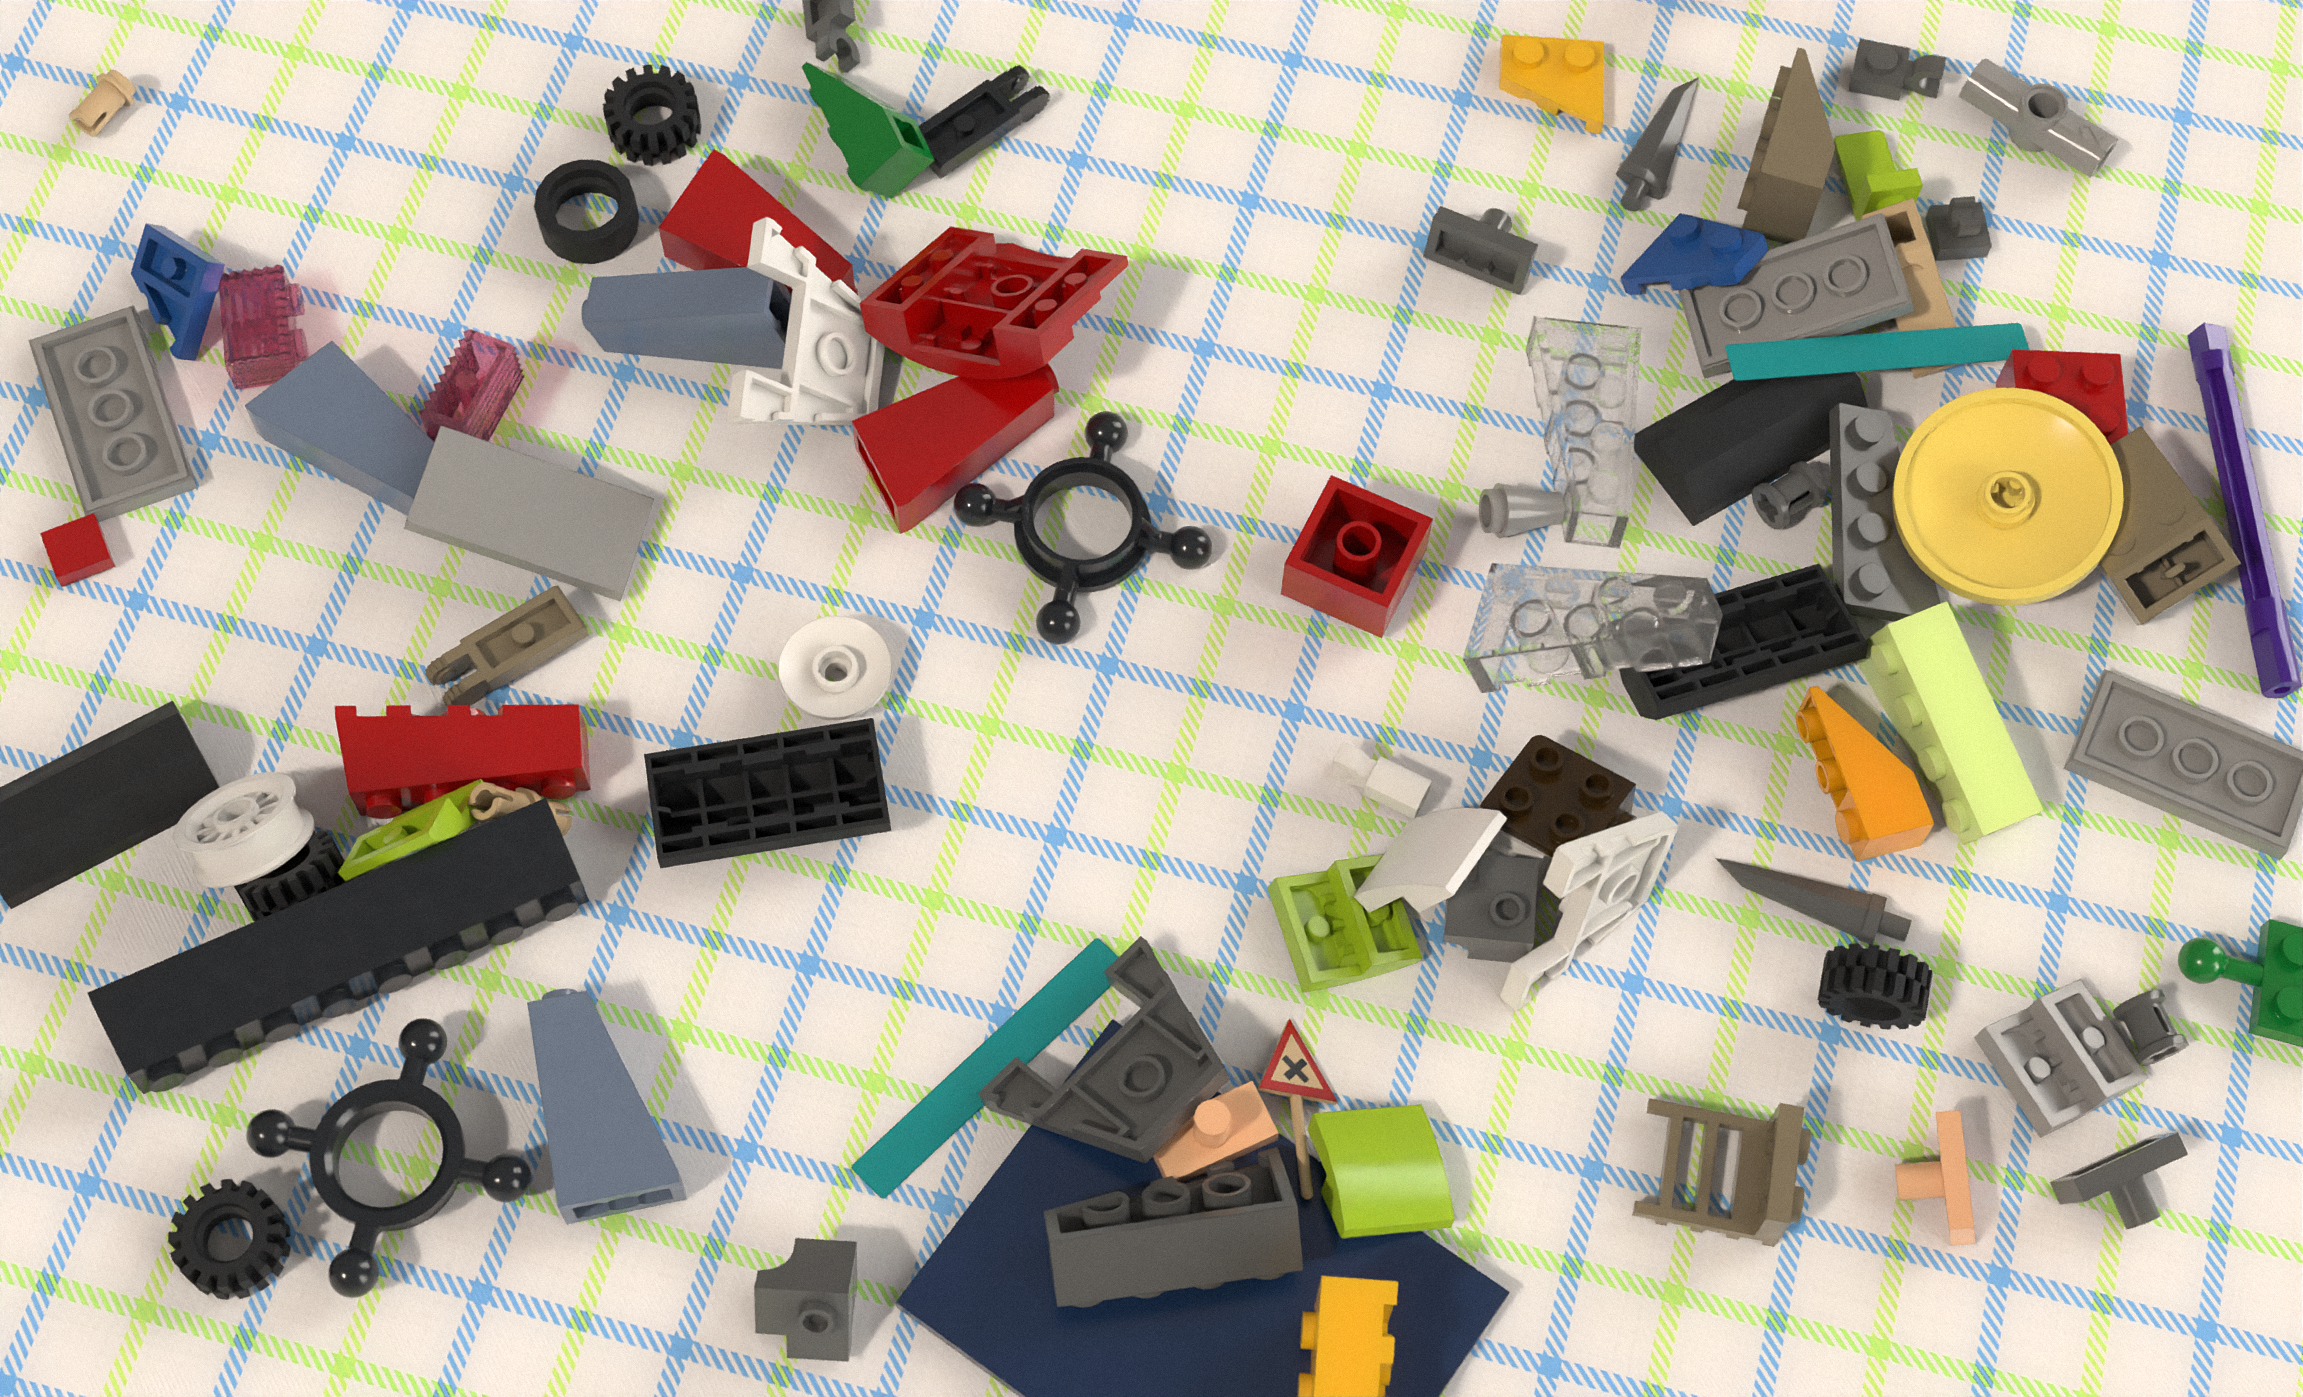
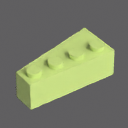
M1948 601L1890 623L1866 639L1868 642L1866 658L1856 662L1942 808L1943 818L1948 828L1954 834H1957L1962 845L2044 811Z

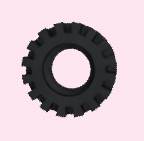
M652 64L643 65L644 74L640 75L636 74L633 67L625 71L627 76L626 82L617 76L612 81L614 91L607 89L604 95L606 103H603V112L610 141L614 143L615 150L620 155L626 151L627 160L636 163L641 155L645 166H653L654 157H661L662 165L671 163L669 154L673 152L681 159L687 154L685 144L693 148L697 143L696 134L701 133L700 111L697 95H695L692 83L690 81L686 83L685 76L678 70L671 77L670 67L661 65L659 73H653ZM651 106H662L672 111V114L667 119L656 124H641L633 120V116L637 112Z
M320 830L318 833L313 831L305 846L280 867L255 880L234 887L255 922L351 880L345 881L338 873L345 860L332 836L328 835L326 831Z
M1859 943L1849 944L1848 949L1839 945L1834 947L1833 951L1828 950L1826 952L1817 1000H1819L1818 1004L1821 1008H1827V1013L1832 1016L1841 1015V1020L1849 1023L1857 1020L1861 1021L1860 1026L1870 1028L1871 1024H1878L1880 1029L1891 1030V1025H1895L1899 1029H1909V1024L1916 1027L1921 1025V1021H1925L1933 974L1926 962H1917L1918 957L1912 954L1901 956L1900 950L1891 947L1888 951L1879 950L1880 945L1869 944L1868 949L1862 948Z
M232 1179L221 1180L220 1189H215L211 1183L201 1186L200 1189L204 1196L196 1201L190 1194L183 1201L184 1205L188 1208L187 1212L184 1215L175 1212L171 1220L177 1227V1232H168V1243L175 1250L170 1252L173 1262L180 1268L179 1271L199 1291L206 1295L212 1292L218 1299L229 1300L230 1293H234L239 1299L250 1297L248 1288L254 1285L262 1291L270 1285L264 1278L270 1272L279 1276L284 1268L279 1259L281 1256L289 1257L291 1246L286 1242V1237H291L289 1225L283 1219L285 1218L284 1214L262 1189L258 1191L250 1182L242 1180L241 1185L237 1186ZM231 1218H239L249 1222L252 1227L253 1238L249 1248L243 1255L230 1261H220L210 1256L208 1239L212 1230L219 1223Z

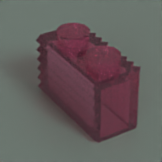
M275 265L273 268L265 266L262 270L254 268L252 271L244 269L240 273L232 271L230 274L222 273L219 293L224 359L227 373L235 390L274 384L300 364L299 362L309 358L303 328L297 329L295 316L305 314L301 287L299 283L290 284L284 267L280 265Z
M472 329L463 332L465 338L458 340L460 347L453 349L455 356L448 358L450 365L444 366L445 373L438 375L440 382L433 384L435 391L428 393L431 400L423 402L425 409L418 411L427 435L434 442L440 426L485 441L490 440L524 378V375L521 374L523 371L520 369L521 364L518 363L519 358L516 357L518 353L514 351L516 347L511 343Z

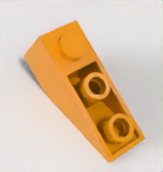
M1818 686L1809 687L1799 710L1796 712V725L1802 741L1811 744L1817 759L1815 772L1818 784L1825 794L1830 793L1837 810L1835 824L1841 841L1845 845L1850 844L1857 862L1921 846L1935 823L1914 772Z

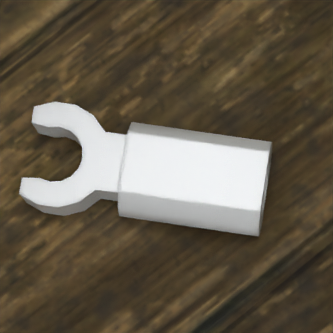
M1345 742L1341 743L1332 760L1334 765L1329 774L1343 783L1364 788V796L1412 819H1415L1420 811L1432 783L1431 780L1381 756L1378 761L1371 759L1359 748Z

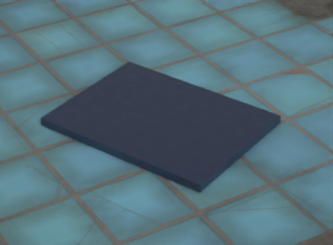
M1114 1019L1110 1021L1064 1083L1122 1027L1120 1023ZM1217 1092L1212 1098L1221 1095V1093ZM1031 1125L898 1298L896 1307L1019 1397H1297L1299 1373H1310L1312 1350L1300 1349L1303 1311L1314 1312L1322 1276L1398 1282L1397 1305H1394L1388 1322V1334H1392V1337H1395L1394 1362L1391 1368L1390 1384L1385 1386V1397H1440L1510 1292L1422 1231L1341 1238L1321 1193L1327 1177L1322 1163L1309 1154L1313 1196L1310 1199H1304L1300 1189L1296 1146L1293 1142L1279 1134L1277 1141L1231 1162L1234 1164V1170L1257 1164V1152L1278 1147L1298 1207L1303 1261L1302 1271L1285 1273L1283 1276L1272 1280L1249 1278L1229 1281L1212 1289L1189 1287L1169 1290L1152 1298L1129 1296L1103 1300L1101 1303L1091 1307H1076L1073 1305L1057 1307L1051 1275L1044 1211L1115 1191L1126 1194L1129 1199L1141 1196L1145 1188L1150 1186L1151 1181L1162 1179L1163 1176L1153 1156L1146 1163H1142ZM1206 1172L1184 1183L1206 1178L1208 1174Z

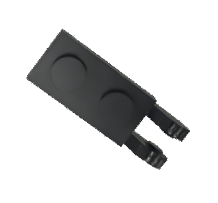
M1015 65L992 81L987 79L918 126L935 159L928 167L942 179L1021 125V122H1028L1034 118L1036 114H1039L1047 106L1051 97L1050 93L1039 85L1038 87L1031 88L1028 92L1026 91L1011 102L1010 99L1016 93L1019 94L1023 90L1030 77L1029 73L1020 65Z

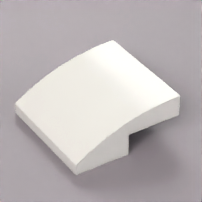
M1455 808L1435 811L1408 821L1353 897L1369 913L1402 896L1418 913L1452 897L1507 818L1498 810Z

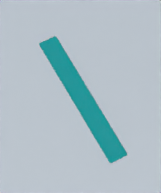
M2020 323L1727 344L1725 346L1731 372L1736 381L2007 360L2012 349L2030 350Z
M1094 939L852 1165V1170L880 1198H886L984 1106L978 1093L1015 1057L1026 1065L1031 1062L1111 986L1104 971L1119 957L1100 939Z

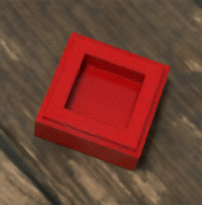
M94 513L40 533L56 579L62 587L116 567L101 525Z

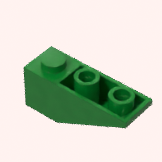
M808 62L801 66L811 86L809 88L810 96L822 109L829 124L828 134L832 141L841 149L848 164L847 174L858 188L892 199L935 161L914 119L838 74Z

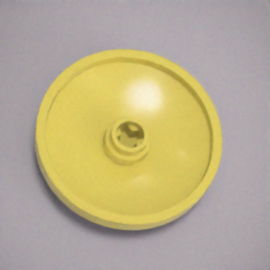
M1993 388L1972 392L1958 397L1934 411L1918 426L1906 443L1896 468L1892 490V507L1898 534L1907 552L1919 568L1936 583L1954 594L1976 602L1999 606L2026 605L2044 601L2071 589L2087 577L2103 559L2113 541L2121 519L2124 501L2122 475L2117 458L2110 444L2096 425L2083 413L2058 398L2021 388Z

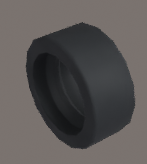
M586 159L565 163L547 174L536 190L534 210L543 240L560 258L579 264H596L610 260L627 249L637 234L639 212L631 183L613 165L601 160ZM585 193L603 194L617 202L618 211L614 217L603 226L588 231L571 230L559 225L556 219V213L565 202L572 197Z

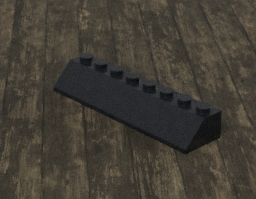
M544 798L88 992V996L128 1077L143 1094L150 1091L164 1092L179 1086L185 1081L187 1075L208 1066L222 1067L235 1062L243 1055L245 1050L263 1042L274 1043L286 1040L294 1036L300 1030V1026L321 1017L334 1018L351 1011L358 1001L376 993L388 994L399 991L412 982L413 977L434 968L443 970L457 966L466 960L469 953L490 944L498 946L510 943L520 937L526 928L545 920L549 922L563 920L574 914L580 905L589 902V899L548 801Z

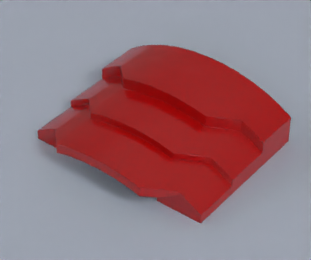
M950 226L861 301L859 305L865 331L883 345L909 360L959 377L988 380L1008 379L1031 373L1043 367L1074 339L1072 325L1101 300L1100 291L1128 267L1129 264L1125 255L1083 248L1072 258L1040 253L1014 243L995 244L993 233Z

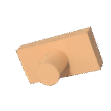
M1250 1081L1202 1102L1197 1107L1195 1114L1153 1155V1158L1163 1178L1173 1176L1177 1182L1184 1183L1206 1173L1207 1166L1228 1160L1233 1161L1277 1141L1279 1132L1253 1081Z
M1960 1110L1936 1112L1941 1161L1895 1164L1899 1201L1945 1197L1950 1245L1975 1244V1229Z

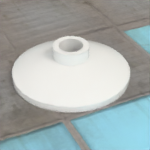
M826 616L806 623L789 637L780 654L778 672L786 697L800 711L823 720H844L866 712L882 698L891 680L892 661L885 640L869 624L847 616ZM833 671H842L847 675L841 681L827 680V676Z

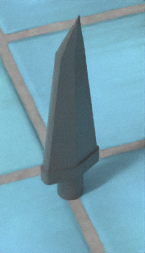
M1698 78L1671 90L1625 161L1620 164L1616 175L1628 185L1621 199V204L1625 209L1638 211L1646 195L1657 200L1663 197L1667 189L1666 183Z
M1715 858L1742 887L1858 938L1859 941L1873 944L1876 934L1879 933L1905 942L1912 920L1884 911L1886 897Z

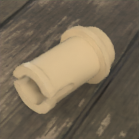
M110 70L107 75L100 73L96 78L98 85L69 114L71 120L76 122L77 127L92 137L98 136L100 130L123 105L129 107L134 102L132 95L136 92V88L124 75L116 70Z

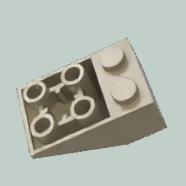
M1797 48L1791 68L1783 65L1780 67L1737 209L1747 211L1742 226L1743 229L1763 233L1765 239L1783 244H1789L1806 238L1835 150V144L1806 49Z
M2142 426L2110 445L2121 471L2124 501L2116 534L2105 556L2097 565L2136 625L2144 624L2241 564L2210 516Z

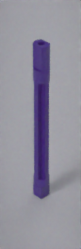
M2204 322L2188 334L2187 339L2196 381L2200 386L2233 549L2241 562L2237 568L2245 601L2244 611L2261 693L2267 698H2284L2301 688L2302 681L2285 602L2281 598L2234 380L2235 370L2226 328Z

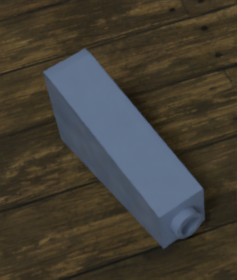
M747 267L592 277L588 299L582 304L581 316L585 329L590 332L604 352L782 369L792 296L783 283Z
M330 341L244 405L257 433L265 441L408 516L434 441L333 341Z
M557 989L544 994L541 1000L527 1002L557 1206L566 1224L687 1200L685 1187L678 1169L587 990L577 992L574 989Z

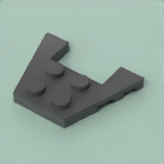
M1140 936L1104 973L1109 985L1141 1009L1059 1089L1053 1087L1020 1059L1015 1057L978 1093L983 1105L987 1109L1146 1163L1195 1114L1197 1107L1202 1102L1212 1098L1230 1080L1223 1063L1194 1016L1182 1001L1170 977L1155 957L1149 943Z

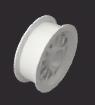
M265 772L237 779L203 797L181 817L174 829L173 839L179 849L192 853L196 860L193 874L199 884L210 888H225L247 883L280 867L305 846L313 834L315 821L308 810L297 807L294 802L296 785L290 776L279 772Z

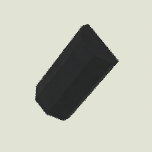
M1856 372L1744 381L1733 379L1633 434L1630 446L1692 526H1695L1752 494V490L1759 484H1769L1784 476L1794 463L1798 461L1807 463L1830 450L1829 411L1838 403L1865 408L1869 407L1860 378Z
M1820 564L1613 623L1611 634L1622 683L1639 715L1653 720L1669 717L1866 658L1868 642Z
M173 701L0 787V895L11 909L173 827L195 803L220 788Z
M873 718L644 754L657 860L660 868L891 831Z

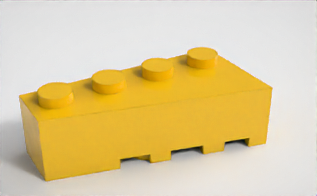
M1322 1276L1314 1312L1303 1311L1300 1349L1312 1350L1310 1373H1299L1297 1397H1385V1386L1390 1384L1395 1337H1392V1334H1388V1322L1394 1305H1397L1398 1282Z

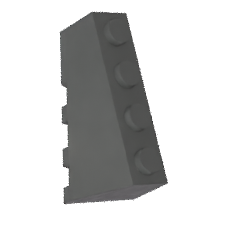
M1278 1147L1257 1152V1164L1234 1170V1164L1230 1160L1207 1166L1208 1177L1183 1184L1177 1182L1173 1176L1151 1181L1150 1186L1145 1188L1142 1195L1129 1199L1126 1194L1115 1191L1044 1211L1051 1275L1057 1307L1069 1305L1091 1307L1101 1303L1103 1300L1129 1296L1152 1298L1169 1290L1189 1287L1212 1289L1229 1281L1249 1278L1272 1280L1283 1276L1285 1273L1302 1271L1303 1261L1298 1207Z

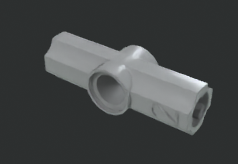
M1987 58L1985 60L1982 59L1974 68L1959 94L1960 98L2007 126L2012 142L2019 148L2032 152L2046 150L2090 178L2094 177L2103 166L2118 141V138L2068 108V100L2059 88L2043 83L2029 85Z

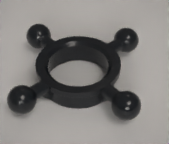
M1099 412L1088 420L1085 427V439L1091 448L1089 457L1065 459L1048 466L1032 480L1024 495L1011 500L996 498L994 492L986 485L971 483L963 486L954 498L955 514L961 522L968 526H983L992 519L1013 523L1016 548L1026 567L1040 580L1056 587L1053 600L1046 603L1039 610L1036 618L1038 633L1045 641L1051 644L1061 645L1068 643L1078 634L1081 621L1079 613L1074 607L1077 592H1095L1119 584L1135 572L1144 560L1147 551L1168 554L1177 566L1187 570L1202 567L1207 563L1212 554L1211 539L1199 527L1184 526L1174 533L1160 531L1151 524L1148 507L1134 481L1123 470L1110 463L1112 454L1119 451L1125 445L1128 437L1125 421L1114 412ZM1072 486H1093L1103 489L1119 499L1127 509L1132 525L1122 544L1109 554L1095 559H1070L1053 552L1039 538L1034 527V519L1038 509L1047 498L1062 489Z
M415 1019L402 1029L398 1039V1046L405 1061L399 1079L367 1083L348 1092L331 1106L316 1129L296 1126L287 1113L277 1109H267L259 1112L250 1120L247 1126V1142L250 1148L262 1157H279L289 1150L310 1153V1172L318 1194L336 1215L355 1225L348 1249L341 1251L333 1258L328 1270V1278L332 1288L344 1297L357 1298L364 1296L376 1285L379 1277V1267L372 1254L377 1237L382 1231L404 1230L429 1220L448 1203L458 1184L469 1183L483 1186L486 1193L492 1199L504 1203L513 1202L523 1197L531 1184L530 1167L524 1159L515 1154H500L489 1162L465 1158L464 1134L456 1114L439 1094L423 1085L428 1066L437 1062L447 1048V1036L443 1027L432 1019ZM389 1111H408L425 1117L439 1129L443 1144V1154L435 1178L421 1194L400 1205L374 1207L356 1201L344 1191L339 1177V1159L345 1142L360 1124L375 1115Z

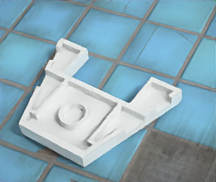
M768 217L753 223L747 268L792 288L780 383L747 369L734 373L732 375L726 421L740 424L852 426V420L874 412L878 408L885 345L865 331L859 305L863 299L840 279L834 282L831 281L815 266L816 257L803 246L794 248L780 235L782 227Z
M1663 811L1564 843L1556 848L1543 884L1559 899L1563 898L1559 906V910L1563 915L1553 938L1513 962L1510 967L1500 997L1515 1012L1532 1000V996L1528 993L1529 988L1541 976L1545 974L1554 981L1569 968L1576 948L1580 943L1587 939L1595 946L1647 902L1679 827Z

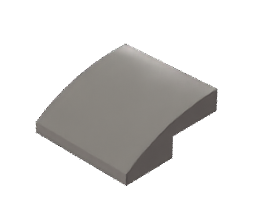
M2081 979L2039 997L2028 1008L1984 1027L1974 1037L2040 1138L2111 1102L2148 1079Z

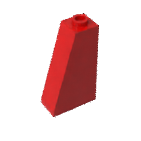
M712 150L658 227L666 258L694 271L740 268L748 266L753 223L768 217L782 227L780 235L794 248L803 246L816 257L815 266L831 281L834 282L840 279L858 295V290L855 288L852 264L729 158L717 150ZM785 285L792 296V288Z
M1048 363L1031 373L1008 379L988 380L958 376L852 420L855 448L900 534L915 527L953 497L963 486L972 482L1054 417V394L1059 392V385Z

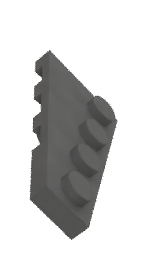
M1838 403L1829 411L1833 587L1851 615L1895 622L1941 604L1935 581L1919 568L1907 552L1895 524L1892 490L1896 468L1901 455L1889 412Z

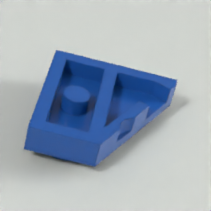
M1680 213L1620 279L1625 293L1630 295L1641 294L1645 283L1669 281L1672 291L1693 289L1701 285H1711L1714 287L1738 284L1769 249L1763 233Z
M146 223L131 275L140 292L144 293L147 297L148 308L156 324L168 325L175 338V342L169 348L172 355L177 359L196 361L214 299L221 285V276L225 264L166 227Z

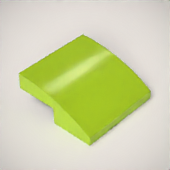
M482 779L474 781L394 817L390 823L359 836L338 873L345 881L353 880L460 834L478 820L471 815V810L477 808L485 811V809L469 806L471 792L476 786L484 782Z
M1384 854L1335 860L1327 871L1278 877L1267 887L1302 993L1341 986L1379 976L1418 963L1423 958L1401 897L1370 913L1353 897Z
M1422 1104L1313 1113L1307 1131L1327 1174L1321 1193L1341 1238L1452 1227L1455 1219L1448 1180L1437 1141Z

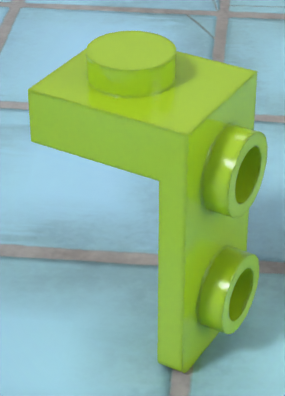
M1875 130L1845 134L1834 138V154L1856 221L1861 220L1862 215L1914 198L1916 204L1923 187L1918 168L1896 171L1883 131Z

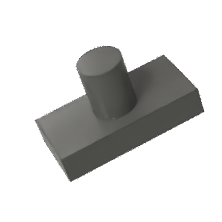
M1440 206L1433 217L1423 257L1521 295L1527 284L1538 244L1509 233L1512 227V220L1501 209L1491 208L1486 210L1478 221Z
M2178 1132L2155 1135L2050 1182L2060 1205L2085 1202L2109 1191L2125 1228L2131 1229L2161 1216L2142 1175L2188 1155Z

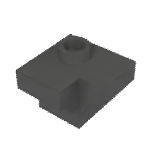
M1482 854L1478 860L1476 881L1464 880L1456 893L1446 899L1443 942L1457 944L1468 949V959L1513 963L1531 952L1534 945L1539 860Z
M795 1238L792 1255L785 1263L772 1269L758 1270L754 1285L755 1333L786 1335L787 1358L849 1362L852 1345L853 1312L857 1292V1242Z

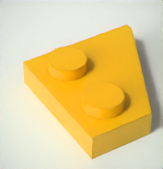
M1502 35L1500 43L1499 89L1519 99L1531 100L1538 108L1555 116L1562 110L1585 121L1584 130L1592 134H1601L1604 119V41Z

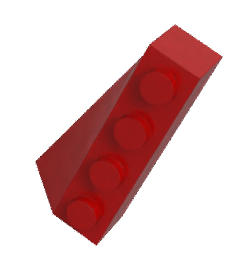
M579 704L502 705L498 709V715H486L479 709L470 708V705H447V710L440 716L411 714V705H386V716H357L356 706H335V720L348 793L360 816L368 815L376 819L394 818L399 816L402 811H410L479 779H482L484 783L495 784L511 791H516L515 788L519 787L535 791L539 796L548 799H565L573 796L576 792L591 790L587 727Z

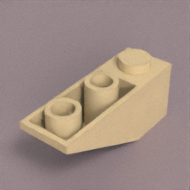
M1914 198L1862 215V219L1880 213L1884 214L1912 300L1914 312L1894 318L1898 332L1956 327ZM1959 364L1913 367L1911 370L1914 379Z

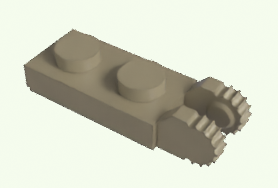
M558 585L553 586L459 640L460 645L442 654L440 658L431 661V664L425 670V675L433 685H443L451 679L464 674L472 663L477 671L459 681L458 684L448 688L449 690L444 692L445 695L442 696V701L446 707L447 705H473L480 701L488 690L493 692L589 636L586 625Z

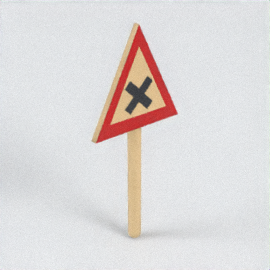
M1289 1018L1257 1090L1290 1097L1301 1195L1304 1199H1310L1313 1196L1302 1099L1336 1105L1338 1101Z

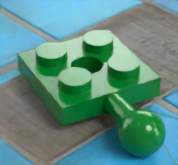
M2272 919L2265 922L2260 927L2256 963L2227 956L2219 943L2206 937L2193 938L2182 946L2178 954V966L2182 974L2190 981L2207 984L2222 977L2254 986L2249 1033L2303 1047L2302 927Z

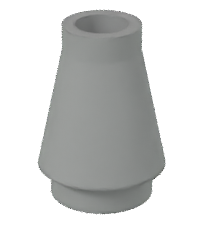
M1497 483L1493 489H1484L1479 499L1481 527L1485 533H1495L1498 538L1547 525H1560L1564 518V500L1560 492H1545Z

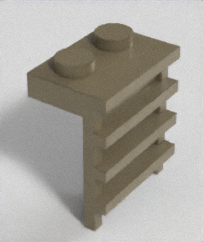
M1649 1099L1646 1113L1668 1117L1657 1205L1635 1201L1632 1216L1655 1220L1654 1224L1664 1226L1668 1223L1688 1226L1690 1231L1700 1233L1704 1230L1724 1233L1726 1238L1738 1240L1740 1237L1762 1241V1245L1771 1247L1776 1245L1791 1222H1799L1804 1203V1187L1795 1186L1797 1165L1804 1166L1806 1164L1811 1142V1130L1802 1128L1804 1107L1780 1103L1769 1121ZM1683 1120L1704 1124L1693 1212L1672 1208ZM1719 1127L1739 1131L1728 1219L1708 1215Z

